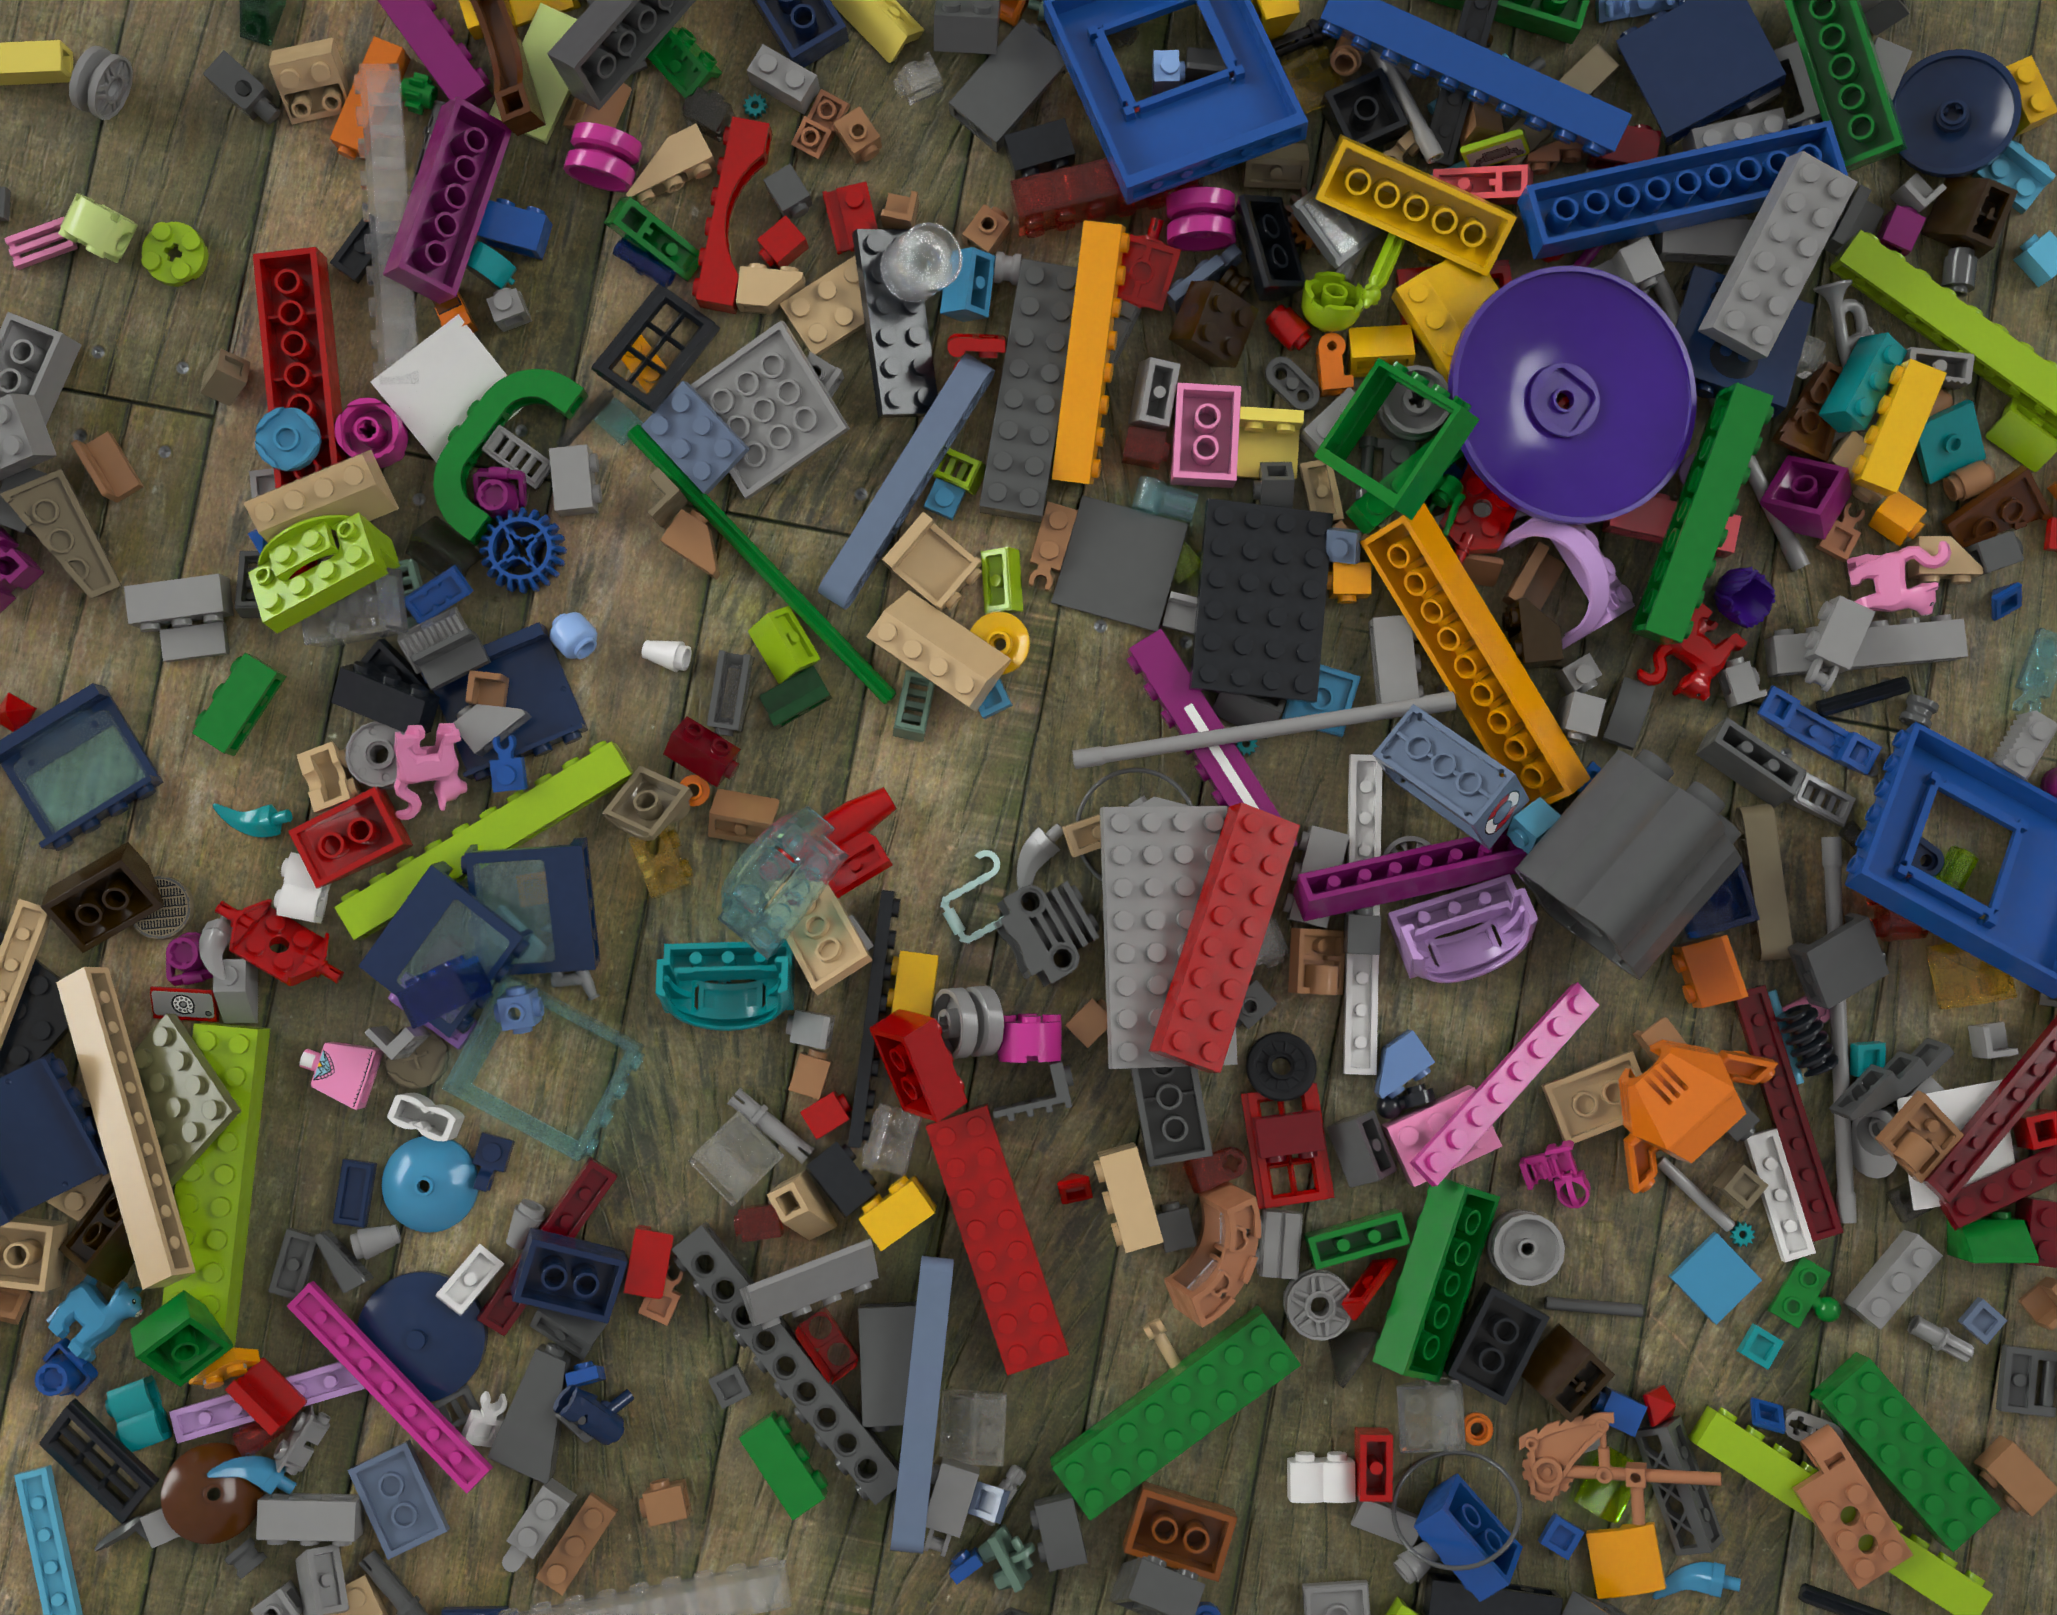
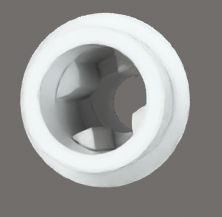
M646 640L642 647V658L674 672L679 670L686 671L691 661V647L686 646L683 641Z

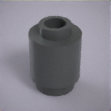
M1967 247L1952 248L1948 251V256L1944 258L1941 287L1950 288L1957 294V297L1966 296L1967 292L1975 289L1978 258L1975 256L1974 249Z

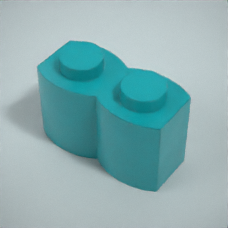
M152 1375L107 1392L105 1407L108 1415L114 1418L117 1423L118 1430H116L115 1437L131 1452L172 1437L171 1425L162 1406L161 1395Z

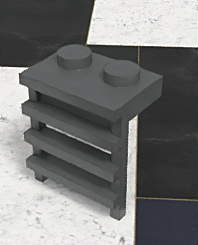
M1062 1060L1049 1062L1056 1094L995 1107L993 1111L994 1118L1007 1116L1010 1122L1015 1120V1113L1024 1111L1027 1112L1028 1117L1034 1116L1033 1109L1046 1107V1111L1049 1113L1053 1112L1052 1105L1065 1102L1066 1108H1071L1072 1103L1068 1087L1074 1086L1070 1066H1063Z

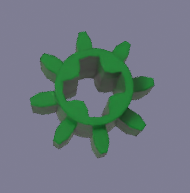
M414 72L413 78L405 77L402 80L399 89V99L405 102L404 107H408L409 112L423 115L424 109L432 110L434 100L438 98V88L432 85L433 81L429 80L428 75Z

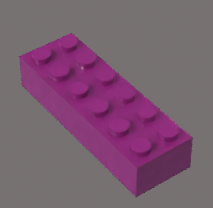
M458 96L441 106L383 272L384 276L439 304L456 297L512 133L501 120Z

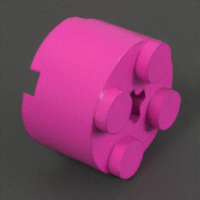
M375 398L356 399L347 405V408L342 414H339L335 422L337 443L350 457L371 449L380 468L388 467L403 459L408 444L407 426L387 404Z
M1019 1013L1018 1020H1016V1015H1003V1040L997 1051L1000 1062L1061 1061V1014H1043L1042 1020L1041 1016H1037V1013Z

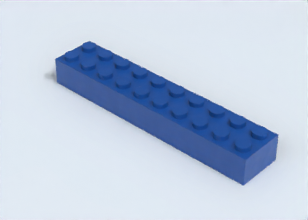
M1328 0L1318 25L1323 27L1322 33L1333 39L1339 40L1343 36L1352 40L1351 46L1364 53H1368L1372 49L1381 54L1380 60L1390 65L1397 66L1399 62L1410 67L1408 72L1419 78L1426 79V77L1431 76L1438 79L1437 85L1450 92L1460 89L1468 93L1466 97L1468 100L1482 106L1484 103H1491L1497 106L1495 112L1511 119L1516 115L1526 119L1524 122L1525 126L1539 132L1542 129H1548L1554 132L1553 138L1568 145L1571 142L1583 145L1581 151L1596 158H1599L1600 155L1604 156L1615 152L1632 117V114L1381 0Z
M1831 120L1527 185L1517 203L1533 259L1547 258L1758 212L1786 158L1801 151L1810 154L1848 176Z

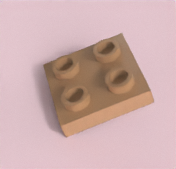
M1291 928L1288 993L1343 995L1345 953H1343L1344 931Z
M1917 1090L1875 1137V1140L1915 1181L1923 1183L1962 1139L1964 1134L1925 1093Z

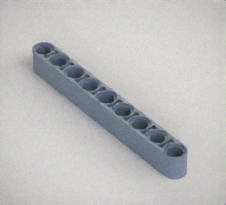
M967 353L961 358L818 588L820 595L844 610L853 603L986 391L994 376V369Z
M930 1256L921 1257L890 1551L923 1554L954 1259Z

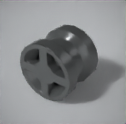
M1908 695L1906 699L1907 708L1900 713L1899 721L1908 726L1918 722L1930 729L1932 725L1930 719L1932 714L1937 713L1939 705L1933 700L1919 695Z
M251 1537L224 1559L228 1565H233L237 1569L236 1575L240 1580L267 1558L264 1552L257 1551L254 1547L255 1542Z

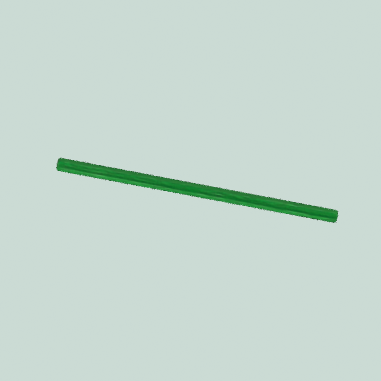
M638 424L632 427L627 433L629 439L680 489L690 503L883 704L889 703L896 695L895 690L710 497L701 492L648 433Z

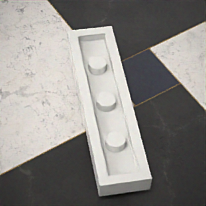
M1777 1128L1753 1133L1744 1143L1753 1172L1769 1185L1761 1194V1198L1781 1261L1788 1262L1815 1254L1816 1251Z

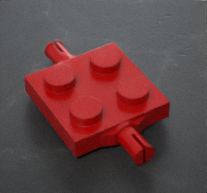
M1151 217L1147 235L1135 236L1130 234L1128 253H1123L1121 266H1126L1125 281L1123 286L1119 285L1117 297L1139 308L1148 307L1163 312L1167 292L1170 289L1182 250L1167 246L1159 240L1164 221L1159 219L1154 231L1157 218Z

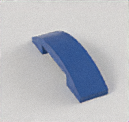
M1776 686L1770 687L1768 695L1763 700L1757 715L1786 736L1814 752L1858 773L1868 775L1882 749L1881 746L1857 732L1846 731L1802 706L1799 699Z

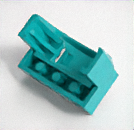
M787 941L664 944L663 959H657L655 993L665 1013H670L678 1020L689 1025L720 1031L745 1030L764 1025L775 1019L785 1010H794L795 956ZM709 980H756L753 982L738 984H716L706 982ZM764 985L766 986L765 1005H764ZM699 986L698 1009L695 1007V988Z

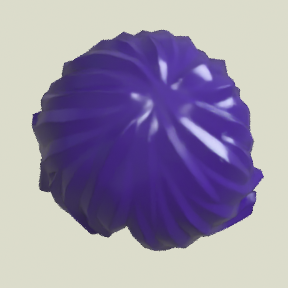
M1752 567L1735 568L1728 570L1719 578L1713 597L1720 613L1730 621L1748 629V627L1753 628L1754 625L1763 622L1764 617L1769 615L1772 603H1775V590L1765 579V575L1759 574L1758 570L1754 569L1753 571Z

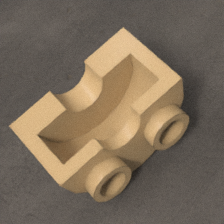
M333 741L296 755L302 775L309 786L308 795L314 813H320L336 807L361 794L358 781L355 777L352 778L345 760L346 749L339 750Z

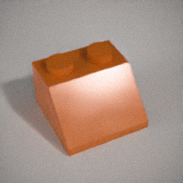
M1727 934L1707 935L1672 947L1675 953L1672 955L1673 965L1676 971L1683 976L1685 985L1682 986L1683 994L1689 1004L1692 1003L1693 1008H1705L1749 997Z

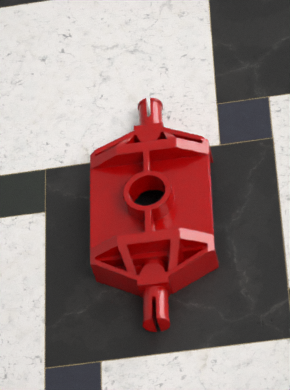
M1469 463L1460 480L1464 486L1462 494L1466 498L1460 505L1449 535L1446 537L1454 546V552L1461 564H1463L1466 556L1468 557L1469 554L1497 553L1517 512V509L1500 499L1483 483ZM1478 503H1485L1490 507L1491 513L1487 517H1479L1474 513L1473 507ZM1448 505L1442 520L1439 522L1442 532L1452 505Z
M271 899L243 908V910H237L225 903V901H221L217 905L215 913L231 921L232 933L229 951L288 986L297 985L315 976L318 978L320 975L327 977L336 984L342 979L344 972L330 965L326 960L329 933H326L323 938L289 917L276 915L277 910L271 907ZM282 944L288 950L276 953L270 949V946Z

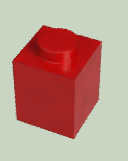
M786 215L757 239L761 249L758 252L759 256L769 267L775 265L778 270H780L781 266L791 264L809 248L804 235Z
M836 1090L802 1110L800 1114L817 1140L851 1119L852 1116L849 1112L853 1108L844 1093L838 1095Z
M2036 1109L2025 1112L2013 1126L2017 1147L2036 1150L2057 1145V1111Z

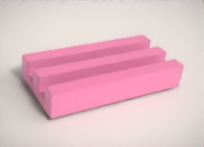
M64 217L4 238L6 244L9 245L10 249L8 250L10 256L14 259L12 262L15 268L21 270L78 249L76 243L67 239L64 243L21 257L23 253L46 247L53 242L64 239V237L58 234Z

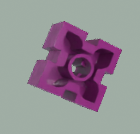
M1 526L0 613L16 599L11 592L17 587L27 589L45 573L28 554L16 550L19 544Z

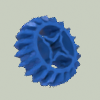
M520 508L518 517H516V514L511 509L507 510V520L503 519L500 515L496 516V521L499 525L497 527L491 524L487 525V529L492 534L491 536H481V540L487 543L488 546L479 549L482 555L488 556L481 561L484 567H491L487 572L488 577H497L495 583L500 587L507 583V590L510 592H514L518 586L522 594L527 593L529 584L535 592L540 590L538 583L540 581L544 585L550 586L551 582L547 576L551 574L556 578L559 577L560 573L554 567L555 565H565V561L558 558V555L567 553L565 547L557 546L565 541V537L562 534H556L560 529L556 523L550 524L551 518L546 514L539 519L540 514L536 509H533L528 516L527 510ZM522 527H532L540 530V532L536 535L530 534L527 537H520L514 530ZM506 537L509 542V548L502 555L503 559L500 560V548ZM516 540L526 547L527 556L531 561L520 555V547ZM546 542V556L542 564H540L537 555L539 550L544 547L543 543ZM521 564H526L532 570L531 573L524 575H515L506 571L511 566L515 568Z

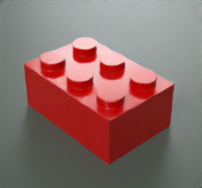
M898 1009L869 1028L903 1111L939 1122L968 1103L964 1093V1083L955 1071L953 1056L945 1046L941 1036L942 1028L935 1018Z

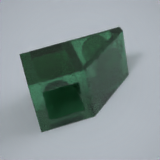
M239 0L240 37L270 46L273 43L286 0Z

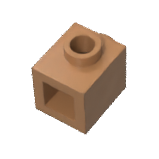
M860 106L833 123L836 135L856 164L862 160L867 162L873 159L879 153V149L882 148L880 135Z
M984 204L963 232V244L968 248L975 247L993 255L1010 232L1008 216L999 208L993 207L991 209Z
M669 1478L654 1480L650 1482V1487H647L642 1494L643 1498L639 1500L641 1515L643 1518L648 1519L649 1527L686 1519L692 1511L685 1479L672 1482L669 1481Z

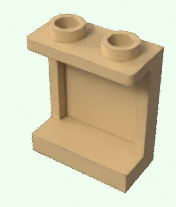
M924 511L882 559L883 564L941 612L946 607L951 610L962 597L959 593L966 584L973 585L982 574V571L979 569L982 566V561L977 556L971 555L934 524L933 519Z

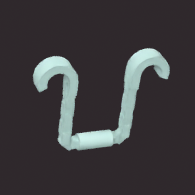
M990 850L980 851L975 856L978 859L983 857L991 858L994 862L993 869L977 877L976 880L966 883L963 887L950 892L949 895L943 896L940 905L945 911L942 914L954 935L958 934L960 937L959 941L967 944L995 930L996 928L993 924L997 921L991 922L970 936L965 935L963 931L966 929L954 907L950 909L949 903L951 900L953 901L962 896L963 893L976 888L979 884L987 882L998 873L1000 869L999 857Z

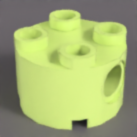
M76 193L60 225L61 228L58 234L74 243L78 242L86 246V250L101 258L105 257L118 263L122 259L138 224L107 206L94 203L95 200Z

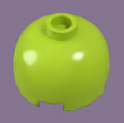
M1331 271L1315 273L1314 279L1305 281L1302 291L1301 308L1306 320L1323 332H1338L1351 327L1357 321L1364 308V300L1362 298L1364 288L1360 283L1355 287L1353 284L1345 281L1346 275Z

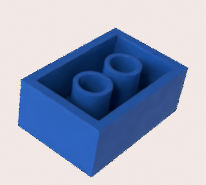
M1458 1473L1429 1491L1414 1524V1528L1417 1530L1420 1538L1434 1549L1445 1565H1469L1482 1561L1496 1553L1511 1535ZM1514 1539L1508 1549L1494 1561L1479 1568L1453 1572L1461 1580L1465 1589L1481 1602L1510 1584L1523 1547Z

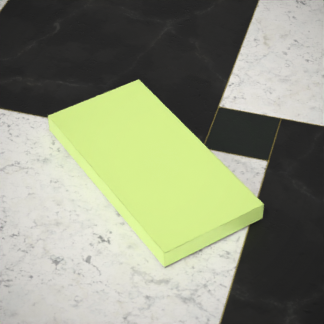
M540 3L524 37L522 46L546 125L527 132L525 135L548 144L571 92L547 53L578 19ZM495 100L489 114L501 120Z

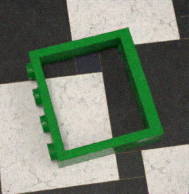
M1378 358L1318 448L1314 457L1412 520L1480 419L1469 412L1472 406L1458 396L1450 400L1449 396L1451 393L1434 383L1432 388L1427 386L1430 381L1417 372L1413 371L1411 376L1407 374L1409 369L1401 363L1395 361L1393 365H1390ZM1396 383L1451 414L1398 494L1345 461Z

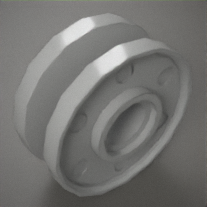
M92 46L85 50L72 71L69 83V97L72 105L81 111L91 112L101 120H110L116 116L124 106L132 86L133 70L131 62L126 57L112 54L108 49L101 46Z
M377 721L362 725L351 735L346 745L345 760L349 772L359 782L370 787H378L385 790L395 789L394 784L397 776V757L394 752L395 732H400L403 735L405 734L404 732ZM387 748L388 758L385 762L379 764L376 759L377 753L381 749Z
M1310 1268L1299 1272L1298 1279H1291L1284 1291L1283 1308L1286 1317L1299 1334L1311 1340L1326 1341L1337 1337L1348 1327L1351 1321L1350 1316L1341 1305L1350 1289L1336 1274L1326 1269L1316 1270L1315 1268ZM1316 1297H1324L1326 1300L1325 1307L1318 1312L1312 1311V1300Z

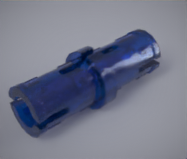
M624 237L615 245L613 255L635 268V272L640 276L645 275L666 288L674 281L676 271L659 262L649 252L639 249Z

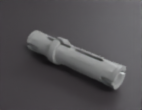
M739 1088L735 1096L744 1104L735 1097H732L727 1104L750 1121L748 1124L752 1128L754 1126L758 1127L802 1165L808 1157L798 1148L808 1156L815 1148L811 1147L767 1111L769 1108L765 1104L761 1106L746 1094L742 1088Z

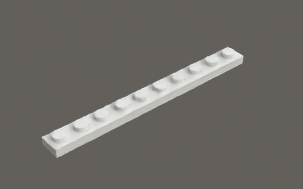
M1349 755L1348 835L1350 836L1347 844V863L1381 856L1382 767L1373 755ZM1380 905L1363 908L1373 909V915L1380 916ZM1353 911L1346 912V915L1353 914ZM1345 953L1343 1074L1377 1075L1379 955Z

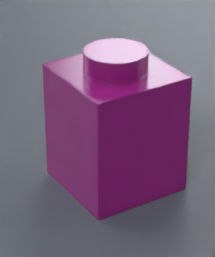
M1897 205L1886 214L1876 237L1883 246L1889 250L1897 251L1905 257L1912 251L1926 217L1919 215L1912 207Z

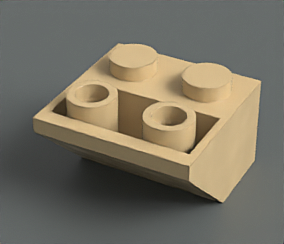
M334 38L272 51L269 68L292 125L341 113L349 94V87L345 68Z

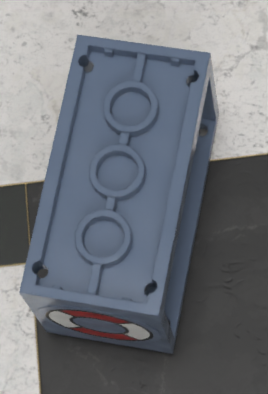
M1414 704L1373 753V756L1391 781L1488 850H1490L1510 825L1513 816L1519 813L1530 800L1515 773Z

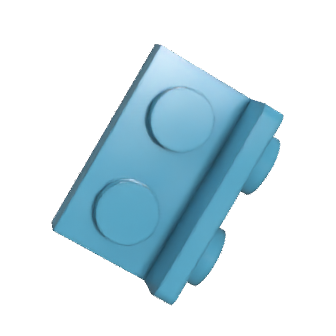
M2012 141L1997 160L1982 170L1975 172L1972 177L1989 178L2017 190L2018 193L2012 208L2022 214L2030 207L2044 187L2053 181L2056 174L2050 170V167L2045 162L2036 160L2027 153L2020 143Z

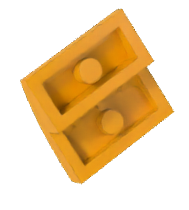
M1647 1522L1644 1525L1622 1524L1620 1528L1587 1530L1586 1538L1598 1599L1633 1596L1666 1589L1654 1522Z

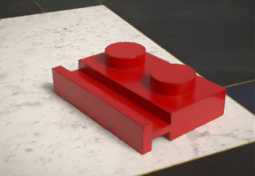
M866 181L836 188L834 191L822 192L837 255L847 251H854L852 232L856 229H878Z

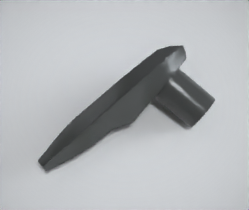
M142 1516L133 1517L119 1525L98 1543L95 1551L107 1548L119 1540L127 1539L135 1531L148 1542L140 1521Z

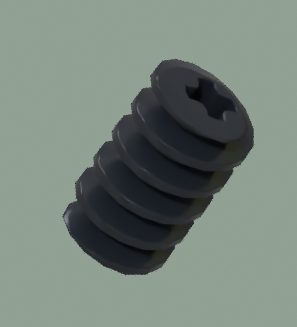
M1810 1004L1792 1007L1775 1018L1777 1022L1787 1021L1788 1024L1782 1027L1780 1031L1782 1034L1792 1033L1793 1036L1788 1038L1785 1043L1786 1045L1798 1046L1790 1054L1792 1057L1802 1056L1803 1059L1798 1061L1795 1066L1798 1069L1807 1068V1071L1804 1073L1805 1077L1827 1072L1839 1062L1838 1056L1832 1054L1834 1050L1833 1045L1827 1042L1829 1038L1828 1033L1822 1030L1823 1022L1820 1019H1816L1819 1012L1816 1008L1811 1007Z

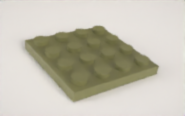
M166 1014L135 1048L133 1055L170 1184L173 1187L241 1112V1109L176 1014Z

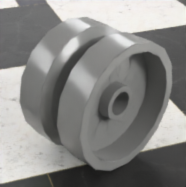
M1420 365L1407 367L1409 369L1407 373L1409 376L1415 371L1430 381L1427 385L1428 387L1432 388L1435 383L1448 391V383L1444 377L1432 368ZM1396 383L1376 413L1379 425L1388 436L1397 440L1416 441V443L1422 442L1435 434L1449 415L1445 410L1399 383Z
M972 986L966 989L962 987L941 989L936 994L931 1017L935 1018L942 1028L941 1036L953 1059L967 1058L969 1055L972 1057L991 1056L999 1050L1003 1040L1004 1017L1001 1003L995 990L990 986Z
M1514 1209L1502 1213L1492 1221L1485 1242V1250L1489 1262L1497 1272L1519 1285L1535 1286L1547 1282L1557 1274L1564 1261L1565 1245L1560 1231L1551 1221L1530 1210ZM1524 1243H1529L1528 1245H1525L1527 1250L1523 1253L1521 1250L1522 1245Z

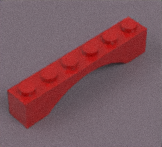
M732 116L731 126L725 127L723 135V145L726 146L724 157H719L717 164V175L720 176L718 187H713L711 194V206H714L712 217H707L705 223V236H708L706 248L701 247L698 259V265L702 267L700 278L694 279L692 296L696 297L695 299L700 308L737 314L736 298L739 275L730 255L728 237L730 219L735 203L745 185L767 164L773 136L770 123Z

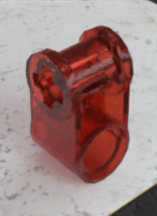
M1231 1146L1213 1152V1156L1187 1160L1183 1162V1166L1193 1193L1198 1194L1243 1175L1246 1171L1247 1161L1240 1149ZM1230 1154L1235 1159H1241V1161L1236 1163L1237 1169L1231 1170L1229 1166H1223L1227 1162L1226 1156Z

